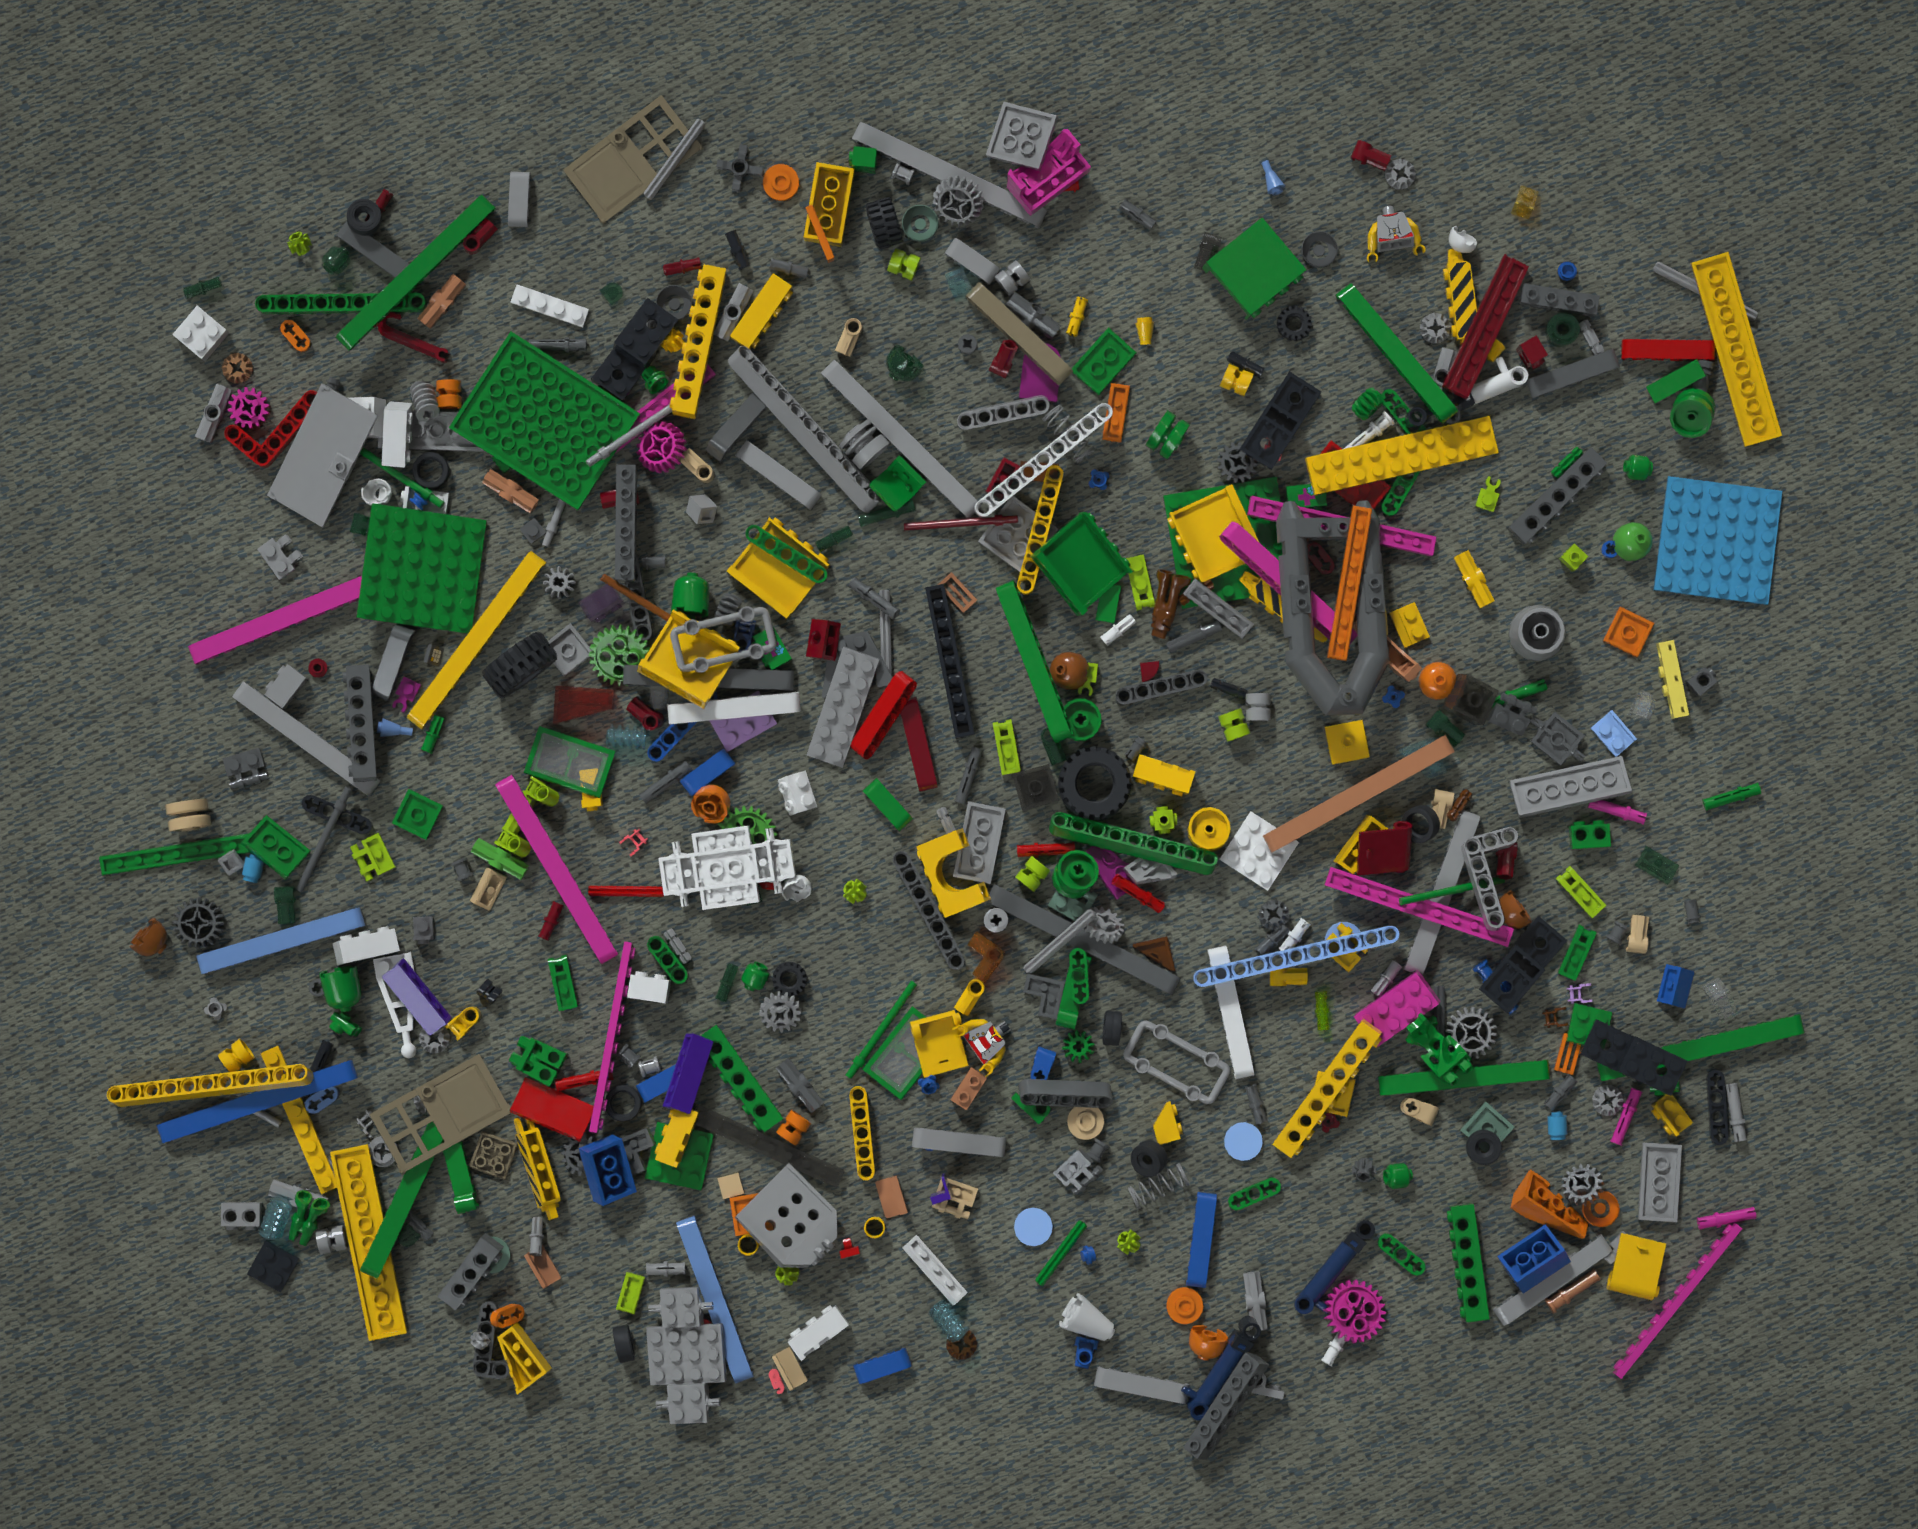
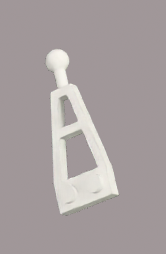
M412 953L373 959L376 979L397 1033L402 1032L404 1045L401 1048V1053L405 1058H412L416 1054V1047L411 1043L409 1031L414 1030V1017L408 1010L407 1025L401 1026L395 1008L405 1007V1005L401 1001L392 1003L382 978L386 972L391 970L403 958L415 971Z

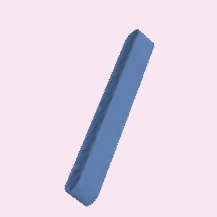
M359 907L203 953L196 957L201 974H206L210 971H216L247 960H253L284 949H290L321 938L364 927L365 922Z
M692 1216L676 1222L677 1228L704 1301L714 1303L712 1305L714 1309L708 1310L712 1323H723L725 1358L734 1382L739 1383L754 1377L753 1372L750 1370L747 1355L743 1351L740 1336L736 1332L737 1328L729 1313L730 1309L726 1299H724L723 1290L720 1282L717 1280L716 1271L713 1263L710 1261L706 1244L704 1245L702 1233L697 1226L696 1217Z

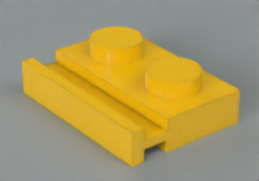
M1415 602L1389 613L1404 648L1430 637Z

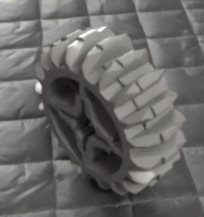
M958 175L954 179L950 176L946 180H942L933 193V204L936 205L935 211H940L939 217L944 216V222L950 220L951 226L955 222H957L958 226H962L963 223L968 225L970 221L973 223L976 217L980 216L984 208L982 204L984 198L981 197L982 191H977L978 184L973 186L972 180L968 182L966 181V176L960 179ZM947 191L950 192L949 200L945 198V192ZM971 201L972 208L968 211L967 203Z
M1466 1007L1463 1008L1464 1014L1457 1010L1456 1014L1459 1017L1450 1016L1454 1022L1446 1023L1448 1026H1451V1030L1445 1029V1032L1451 1033V1037L1458 1042L1456 1038V1028L1458 1025L1463 1030V1037L1458 1043L1467 1054L1472 1057V1053H1474L1475 1058H1479L1478 1052L1480 1051L1482 1055H1486L1484 1048L1486 1047L1488 1050H1491L1492 1047L1488 1043L1495 1044L1496 1042L1491 1039V1036H1497V1033L1491 1032V1029L1497 1028L1496 1025L1490 1026L1494 1019L1489 1018L1486 1020L1489 1013L1485 1012L1481 1015V1008L1477 1010V1013H1475V1007L1470 1008V1013H1468ZM1471 1016L1478 1018L1471 1026L1461 1021ZM1483 1023L1486 1027L1485 1040L1479 1035V1029ZM1464 1027L1468 1029L1475 1028L1476 1037L1469 1036L1468 1038L1467 1029ZM1470 1040H1475L1481 1044L1474 1049L1463 1047Z

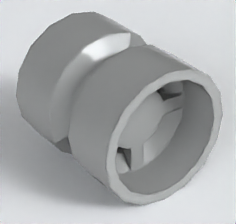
M1016 260L1007 266V271L1002 270L995 276L996 281L1008 296L1016 292L1018 286H1023L1031 280ZM1013 273H1014V275L1017 277V279H1016L1015 281H1014L1013 278L1010 276V275H1012Z
M1270 693L1246 694V705L1249 706V709L1246 710V721H1271V710L1268 708L1271 704Z
M343 1225L332 1227L330 1231L327 1228L316 1230V1242L321 1255L331 1253L333 1249L336 1251L348 1249L346 1231Z

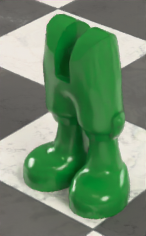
M300 1190L295 1195L297 1212L291 1216L292 1222L288 1239L294 1242L299 1232L303 1234L299 1244L307 1246L314 1231L318 1228L317 1217L329 1210L330 1203L324 1198L315 1199L311 1204L309 1216L305 1219V1213L311 1203L312 1195L308 1191Z

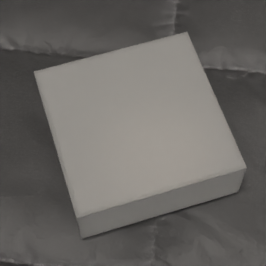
M234 849L218 858L219 864L228 876L244 867L243 860Z

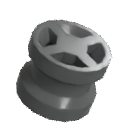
M964 334L959 338L958 348L960 352L966 355L975 352L977 340L974 336Z

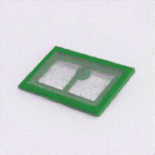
M539 726L524 774L600 798L616 751Z
M913 1006L862 1069L900 1100L904 1098L923 1074L909 1022L926 1017Z

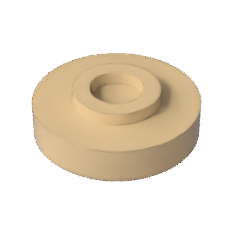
M1073 1107L1069 1112L1067 1124L1070 1132L1075 1137L1089 1140L1095 1138L1102 1131L1104 1117L1099 1108Z

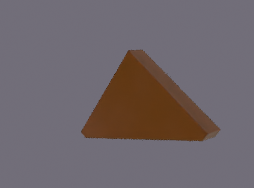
M1167 936L1132 944L1135 949L1167 969L1175 971Z

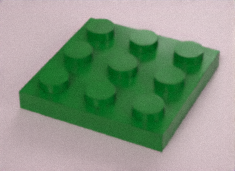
M657 1122L654 1134L656 1145L651 1147L645 1179L702 1190L714 1134L693 1129L680 1165L675 1168L655 1160L657 1155L655 1150L658 1143H662L664 1136L661 1134L666 1124Z

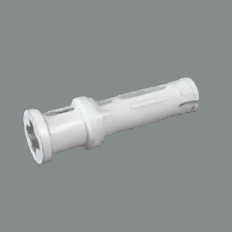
M1383 411L1377 420L1370 422L1369 428L1344 449L1369 443L1376 436L1383 435L1382 432L1390 425L1393 426L1395 422Z

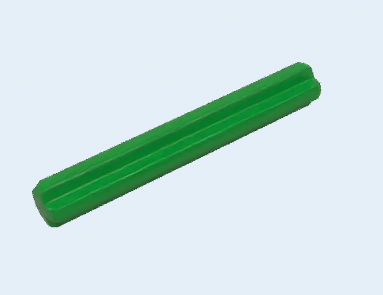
M1079 1220L1036 1277L1035 1281L1039 1285L1044 1286L1086 1229L1087 1225L1083 1221Z

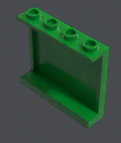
M1263 218L1259 219L1209 259L1202 267L1206 273L1212 272L1247 314L1246 320L1251 316L1253 319L1262 312L1261 308L1263 306L1269 307L1276 301L1274 297L1278 294L1283 296L1290 290L1289 285L1299 283L1304 278L1303 273L1306 271V268Z
M1080 512L1030 556L1076 616H1083L1092 603L1123 576L1133 572L1129 561L1121 557L1118 553V547L1107 539L1108 535L1105 530L1099 528L1095 523V517L1087 512Z

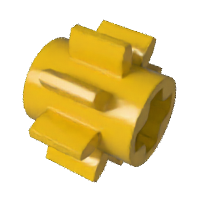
M673 328L661 346L665 351L677 352L682 348L684 342L682 338L684 335L679 330L676 331Z

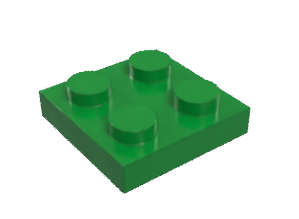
M408 789L392 824L427 840L443 805Z
M1574 1003L1566 1042L1583 1045L1595 1019L1610 1025L1612 1012ZM1604 1039L1600 1042V1047L1602 1050L1605 1049L1607 1039Z

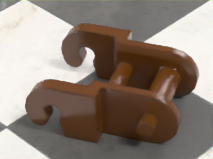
M1554 1008V1011L1550 1012L1545 1010L1542 1013L1545 1014L1546 1019L1544 1026H1547V1028H1550V1025H1556V1027L1569 1026V1023L1559 1024L1556 1017L1557 1011L1566 1010L1567 1008ZM1553 1013L1554 1023H1550L1549 1014Z

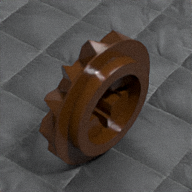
M956 1329L949 1334L946 1347L952 1357L958 1360L967 1359L976 1351L977 1340L971 1331ZM962 1336H964V1343L970 1346L963 1347L961 1352H959V1346L953 1342H960Z

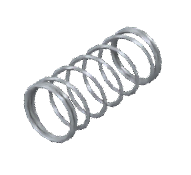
M1061 404L1053 408L1042 418L1043 422L1050 419L1054 412L1056 413L1049 421L1047 427H1053L1057 424L1050 425L1053 419L1063 410L1064 407ZM1070 415L1061 419V421L1063 422L1057 427V429L1054 432V435H1059L1062 433L1059 432L1056 434L1057 430L1068 420ZM1078 434L1074 435V437L1076 438L1073 440V442L1078 439ZM1089 440L1080 444L1083 446L1075 453L1073 459H1076L1075 462L1080 463L1084 460L1085 456L1090 455L1096 450L1095 446H1092L1081 456L1076 457Z
M1180 1163L1176 1164L1178 1174L1179 1172L1181 1173L1185 1185H1190ZM1167 1168V1174H1168L1169 1179H1170V1175H1169V1172H1170V1173L1172 1174V1176L1174 1177V1179L1176 1180V1182L1178 1183V1185L1183 1189L1184 1186H1183L1182 1179L1180 1178V1182H1181V1184H1180L1179 1181L1177 1180V1178L1175 1177V1175L1173 1174V1172H1172L1170 1169ZM1158 1173L1157 1176L1159 1182L1161 1177L1167 1185V1187L1169 1188V1190L1172 1193H1174L1172 1182L1170 1181V1188L1164 1177L1160 1173ZM1148 1177L1149 1186L1151 1187V1183H1150V1180H1151V1182L1154 1184V1186L1156 1187V1189L1158 1190V1192L1160 1193V1195H1161L1162 1197H1164L1165 1194H1164L1163 1187L1161 1186V1190H1162V1193H1161V1191L1159 1190V1188L1157 1187V1185L1154 1183V1181H1153L1150 1177ZM1139 1182V1188H1140V1190H1141V1193H1142V1189H1141V1185H1142V1187L1144 1188V1190L1146 1191V1193L1148 1194V1196L1151 1198V1200H1152L1153 1202H1155V1196H1154L1153 1191H1152V1196H1153V1198H1152L1151 1195L1149 1194V1192L1147 1191V1189L1145 1188V1186L1142 1184V1182ZM1128 1187L1137 1209H1141L1137 1198L1145 1206L1144 1196L1142 1195V1202L1134 1188Z

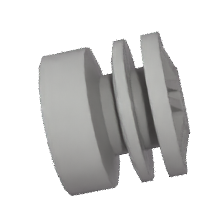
M869 419L852 428L839 444L842 450L850 445L845 452L846 455L853 452L857 453L852 461L860 470L872 463L890 445L882 434L875 438L872 437L877 430L875 426L867 431L872 424Z

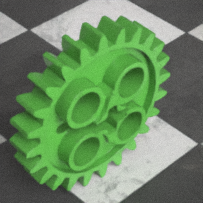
M612 625L610 631L605 628L604 634L598 632V638L594 637L592 641L594 644L590 646V649L593 651L589 652V656L594 658L589 663L595 664L592 669L593 671L599 670L598 677L604 675V682L607 679H611V685L614 681H617L618 686H620L623 681V671L617 670L616 666L638 665L642 658H645L650 647H645L648 641H641L643 634L637 636L636 629L630 632V626L623 630L622 625H620L618 630H616L615 626ZM616 640L623 641L624 645H618ZM602 652H608L611 657H605ZM629 654L637 655L638 659H632Z
M745 806L742 807V811H739L736 807L735 814L730 811L728 812L730 817L724 818V824L718 823L722 829L737 827V822L742 827L744 826L745 819H753L754 826L750 829L753 844H756L754 838L757 834H763L766 841L765 829L776 828L775 825H769L772 818L765 819L767 813L760 815L761 809L753 812V806L750 807L749 811H746Z

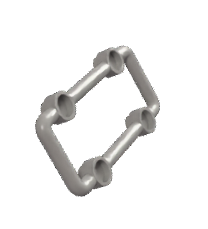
M745 606L737 613L699 622L691 619L686 621L684 625L673 628L670 633L676 663L683 672L695 670L698 673H702L708 667L747 657L759 659L764 653L771 652L776 647L770 614L764 607L752 609L749 606ZM762 615L769 642L768 645L752 644L747 650L710 659L698 657L693 663L685 665L678 634L695 635L699 629L736 620L749 622L754 616Z
M1147 1020L1138 1024L1123 1053L1124 1059L1134 1065L1137 1072H1147L1184 1092L1190 1101L1198 1100L1204 1104L1214 1103L1230 1074L1229 1065L1220 1060L1215 1052L1207 1053L1168 1032V1028L1165 1025H1155ZM1145 1028L1152 1031L1157 1039H1167L1204 1059V1063L1207 1066H1216L1223 1070L1209 1097L1203 1095L1197 1086H1187L1150 1066L1147 1059H1137L1131 1055Z

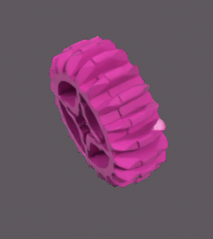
M658 422L654 423V427L650 426L648 431L644 430V436L638 437L641 443L636 444L640 448L636 453L640 456L639 461L643 463L642 465L652 472L662 473L664 471L666 473L669 472V468L675 469V464H681L679 459L685 458L682 452L687 451L686 447H684L687 442L683 439L684 434L680 432L681 430L672 423L661 422V424ZM663 434H670L668 438H660ZM655 457H663L660 461L653 460Z

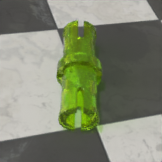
M1327 991L1314 992L1316 1000L1314 1012L1317 1017V1031L1330 1030L1328 1020L1330 1008H1328Z

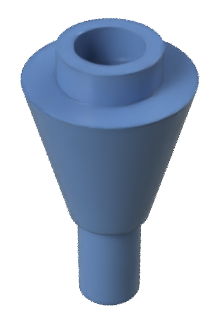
M1268 160L1262 162L1261 164L1266 173L1268 194L1273 196L1281 194L1285 188L1284 183L1272 170Z
M382 718V722L378 721L377 733H380V737L399 734L412 736L413 728L401 727Z

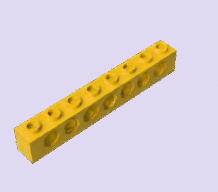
M704 264L703 269L698 271L697 281H700L699 288H695L693 299H696L695 306L690 308L689 317H692L691 324H687L685 332L688 339L687 343L683 342L681 353L684 354L683 361L679 360L677 372H680L679 379H675L673 390H676L675 397H671L669 406L672 409L673 415L696 419L727 274L726 268ZM708 283H711L715 286L712 290H706L704 288V286ZM704 301L711 304L708 308H702L700 305ZM701 319L707 322L706 325L702 327L698 326L696 323ZM695 338L703 340L699 345H695L692 341ZM691 356L699 358L696 363L689 362ZM688 374L695 376L693 381H686L684 378ZM685 392L691 394V397L687 400L681 398V395Z
M1362 1019L1273 1142V1146L1290 1158L1294 1154L1298 1156L1304 1147L1301 1145L1305 1139L1309 1141L1315 1132L1313 1127L1316 1123L1320 1125L1325 1119L1326 1115L1323 1113L1327 1108L1330 1110L1337 1102L1335 1099L1337 1094H1343L1348 1087L1347 1080L1350 1077L1354 1079L1360 1070L1357 1068L1360 1062L1365 1063L1371 1055L1368 1051L1372 1046L1376 1048L1382 1040L1379 1037L1382 1033L1379 1029L1365 1019ZM1360 1038L1365 1039L1367 1047H1359L1357 1040ZM1353 1054L1356 1057V1062L1349 1063L1346 1060V1055ZM1338 1069L1343 1070L1345 1077L1342 1079L1337 1078L1335 1071ZM1331 1085L1334 1092L1332 1094L1325 1093L1324 1086ZM1318 1100L1322 1103L1323 1107L1315 1109L1312 1102ZM1301 1117H1310L1311 1124H1303L1301 1121ZM1292 1131L1298 1132L1300 1139L1293 1140L1290 1133Z

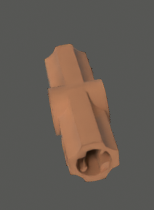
M453 274L444 286L433 294L428 306L417 319L431 329L439 318L448 312V307L454 304V300L465 288L466 284Z
M490 469L482 481L484 485L499 493V496L512 504L518 505L530 514L539 502V499L523 490V487L510 479L507 480L494 470Z

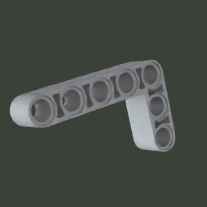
M1511 827L1471 837L1464 842L1461 848L1484 925L1490 931H1496L1503 925L1504 916L1485 854L1511 847L1517 841L1518 833ZM1505 833H1509L1512 836L1511 842L1504 839ZM1486 838H1490L1494 841L1493 847H1489L1488 845H1486ZM1468 843L1475 845V852H1471L1467 849ZM1473 862H1479L1482 867L1481 870H1475ZM1484 880L1487 883V888H1481L1478 885V881ZM1485 898L1492 900V907H1487L1484 904ZM1490 917H1496L1499 924L1492 925Z

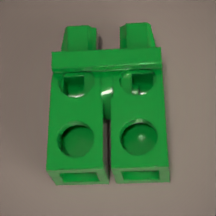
M521 1036L517 1045L524 1048L525 1051L522 1056L513 1052L509 1062L517 1066V1070L552 1087L559 1071L542 1062L561 1069L568 1053L535 1038Z

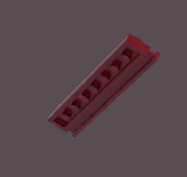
M1506 254L1502 256L1443 382V388L1449 389L1450 392L1464 399L1469 397L1529 266L1514 258L1511 259Z

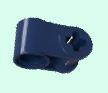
M736 620L733 641L737 644L740 641L746 642L747 648L745 650L752 644L756 620L752 622Z

